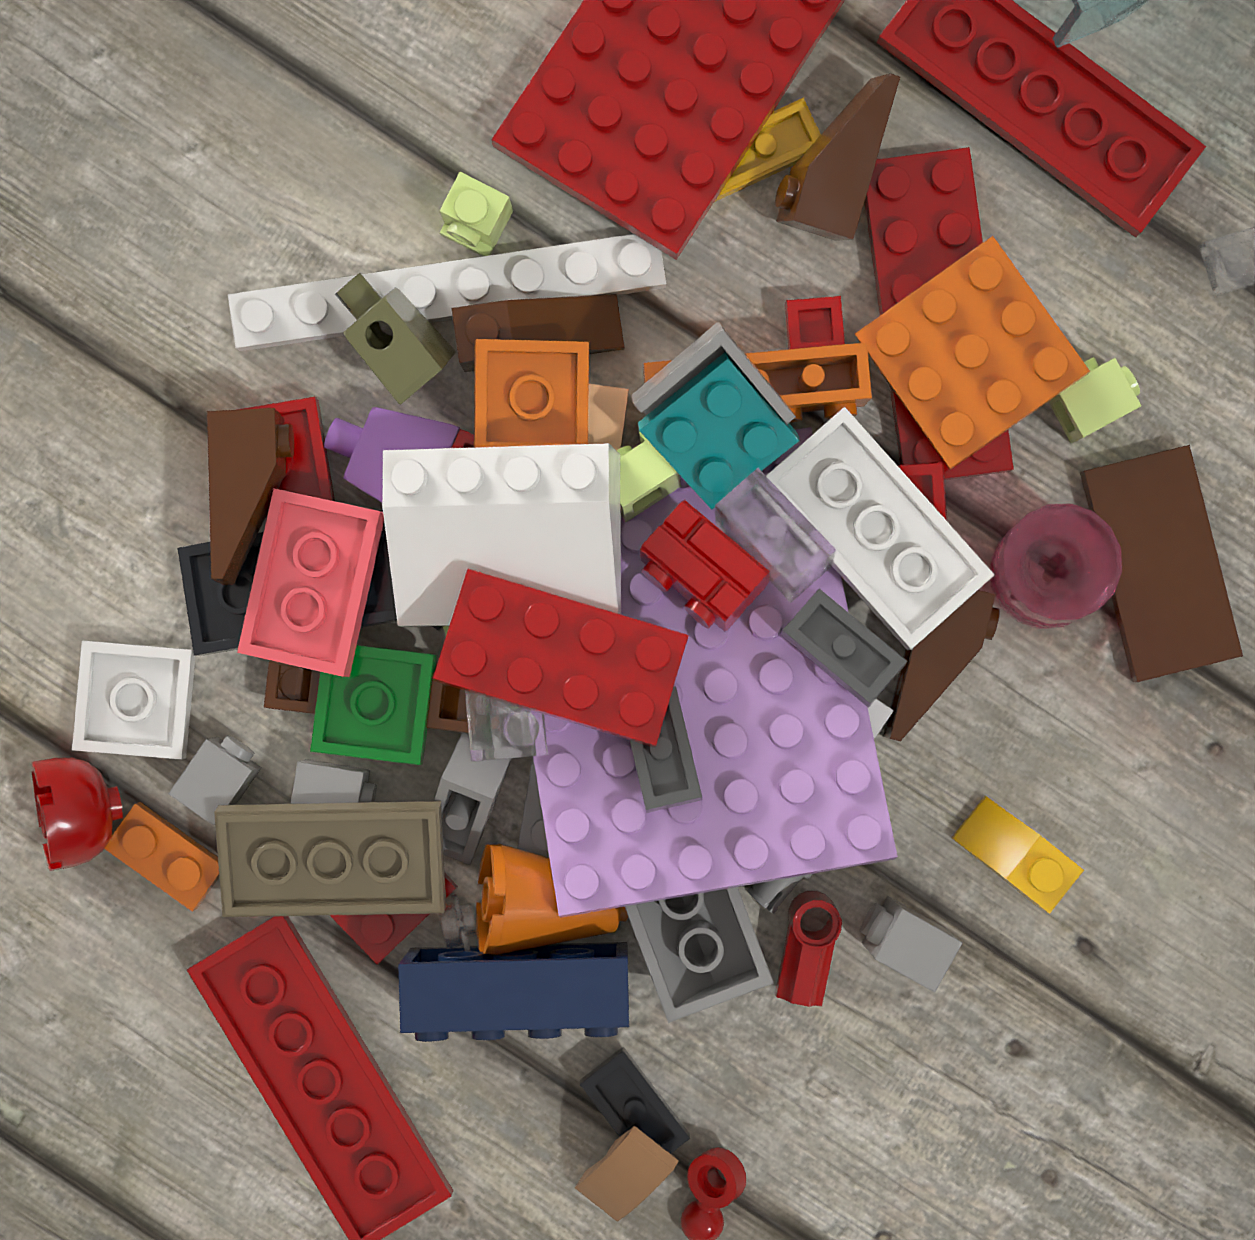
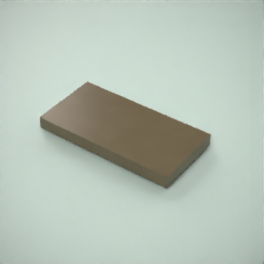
M441 801L218 805L214 811L223 917L429 914L445 912L446 891Z

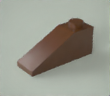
M889 73L871 78L791 168L790 174L783 177L775 198V205L780 208L776 222L834 241L854 239L900 76Z
M617 294L503 300L451 308L459 363L464 372L475 371L476 339L589 342V354L625 349Z
M275 408L207 411L211 579L222 585L235 584L269 511L273 488L279 489L286 474V457L294 456L292 425L285 424L284 418Z
M977 590L911 650L905 648L903 658L907 660V663L898 675L890 706L894 711L886 722L883 737L901 742L982 649L984 639L992 640L1000 615V609L993 607L996 594Z

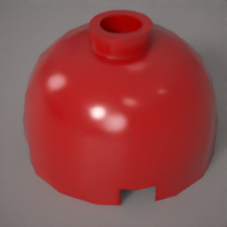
M70 757L33 761L31 765L33 768L32 782L39 827L42 828L44 839L47 838V843L42 845L49 871L71 868L91 861L103 852L111 840L113 820L123 818L118 787L107 788L100 771L89 762Z

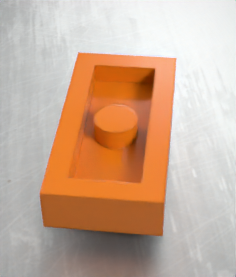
M141 802L134 804L105 847L106 851L191 911L199 907L219 879V865L216 855Z

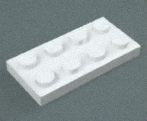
M845 407L759 482L763 489L907 650L914 648L994 576V573Z

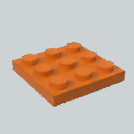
M994 236L987 239L855 333L859 343L867 342L869 357L949 470L1090 372Z

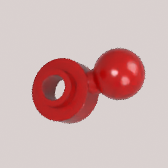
M720 1147L708 1149L695 1158L689 1166L688 1184L697 1200L692 1201L685 1207L680 1221L682 1231L689 1240H716L721 1235L724 1227V1217L720 1208H724L732 1203L745 1189L746 1172L743 1164L734 1153ZM718 1169L723 1173L726 1180L721 1178Z

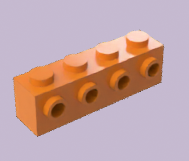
M867 342L745 353L796 416L789 423L802 421V412L824 410V418L831 419L844 407L853 416H856L857 407H864L872 399ZM672 360L644 363V384Z

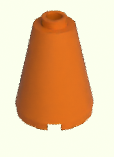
M503 844L485 845L478 875V884L483 885L481 902H476L477 942L479 951L483 952V954L495 956L616 932L619 921H627L628 914L625 907L560 918L549 857Z

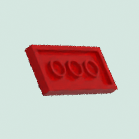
M467 568L433 680L656 747L689 635Z

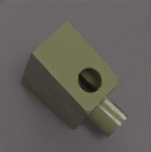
M359 273L335 293V296L357 320L343 332L346 339L400 405L438 374L456 353L453 347L396 287L382 298L363 275ZM379 321L387 323L391 327L393 335L386 334L381 329Z

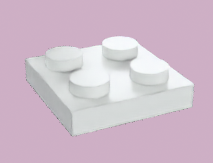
M82 641L72 750L186 759L195 668L193 650Z

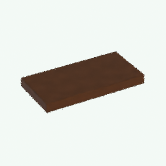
M1190 445L1080 472L1132 682H1141L1242 657L1243 653Z

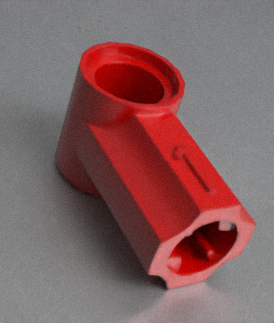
M805 891L798 894L791 901L788 909L789 925L775 996L792 1004L807 1007L822 1006L835 941L842 930V919L833 901L826 894L819 891ZM820 907L827 910L828 921L822 929L807 931L800 926L802 915L808 909Z

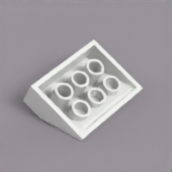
M609 443L383 450L382 508L398 626H449L467 568L621 614L620 454Z

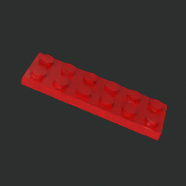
M906 0L877 40L880 46L1135 238L1141 234L1207 147L1013 0Z
M970 147L876 160L864 203L879 313L882 315L982 244L983 239ZM889 385L900 464L942 462L943 460ZM1009 430L951 470L944 463L945 480L1004 473L1014 470Z
M273 916L187 969V972L348 1240H381L452 1197L454 1190L289 916Z

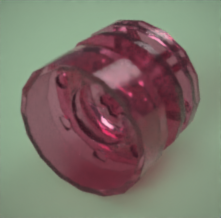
M1071 503L1047 504L1026 514L997 543L989 564L990 570L994 573V576L990 579L993 593L996 594L995 597L1000 607L1017 622L1036 629L1062 628L1099 610L1115 593L1122 573L1121 547L1112 528L1095 512ZM1051 559L1057 563L1054 572L1059 577L1048 583L1042 579L1045 570L1038 564L1043 565Z

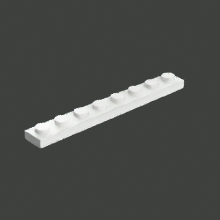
M635 234L362 274L382 298L395 287L398 288L430 323L453 320L451 308L517 299L623 295L666 288L662 251ZM355 276L228 294L235 348L238 351H246L345 336L343 332L357 320L335 296V293ZM379 321L382 330L391 329L387 323Z

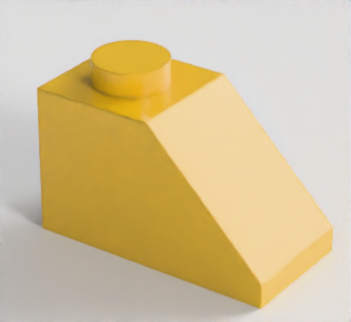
M987 796L982 798L951 837L1034 905L1049 914L1084 871V869L1044 837Z

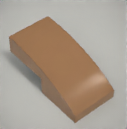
M634 1126L614 1141L604 1158L584 1172L575 1189L618 1222L641 1204L668 1177L679 1160Z

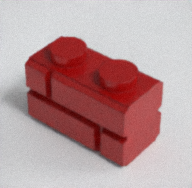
M685 499L678 504L664 520L663 524L658 526L640 548L641 561L646 564L641 569L645 577L663 592H667L673 587L688 600L684 605L685 610L698 623L708 629L715 623L724 632L728 630L769 583L770 571Z

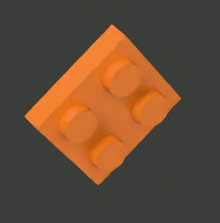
M476 339L474 448L588 444L589 342Z

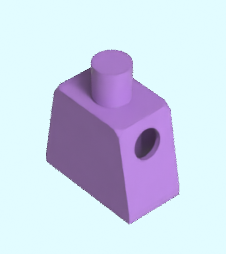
M373 407L363 428L336 417L326 435L324 448L350 458L343 479L382 503L383 450L451 448L460 427L445 422Z

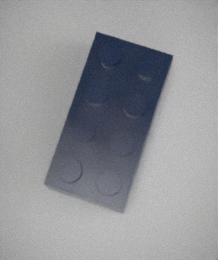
M627 942L551 944L495 956L483 954V952L479 951L478 946L410 948L398 964L400 1033H415L416 1041H443L449 1038V1032L471 1031V1038L475 1040H497L505 1037V1030H528V1037L550 1039L562 1036V1029L584 1028V1035L588 1037H611L618 1035V1028L629 1027Z

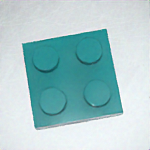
M724 352L638 422L639 431L711 510L800 441L796 430L789 423L786 424L727 352Z

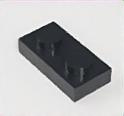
M624 1047L580 1079V1086L619 1137L635 1126L670 1154L690 1139V1133Z

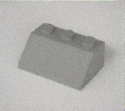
M738 887L625 906L668 1023L774 983Z

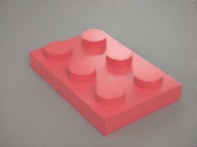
M273 488L237 653L342 677H350L384 524L383 512Z

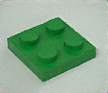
M357 645L350 677L320 672L310 752L423 765L433 673H435L437 655Z

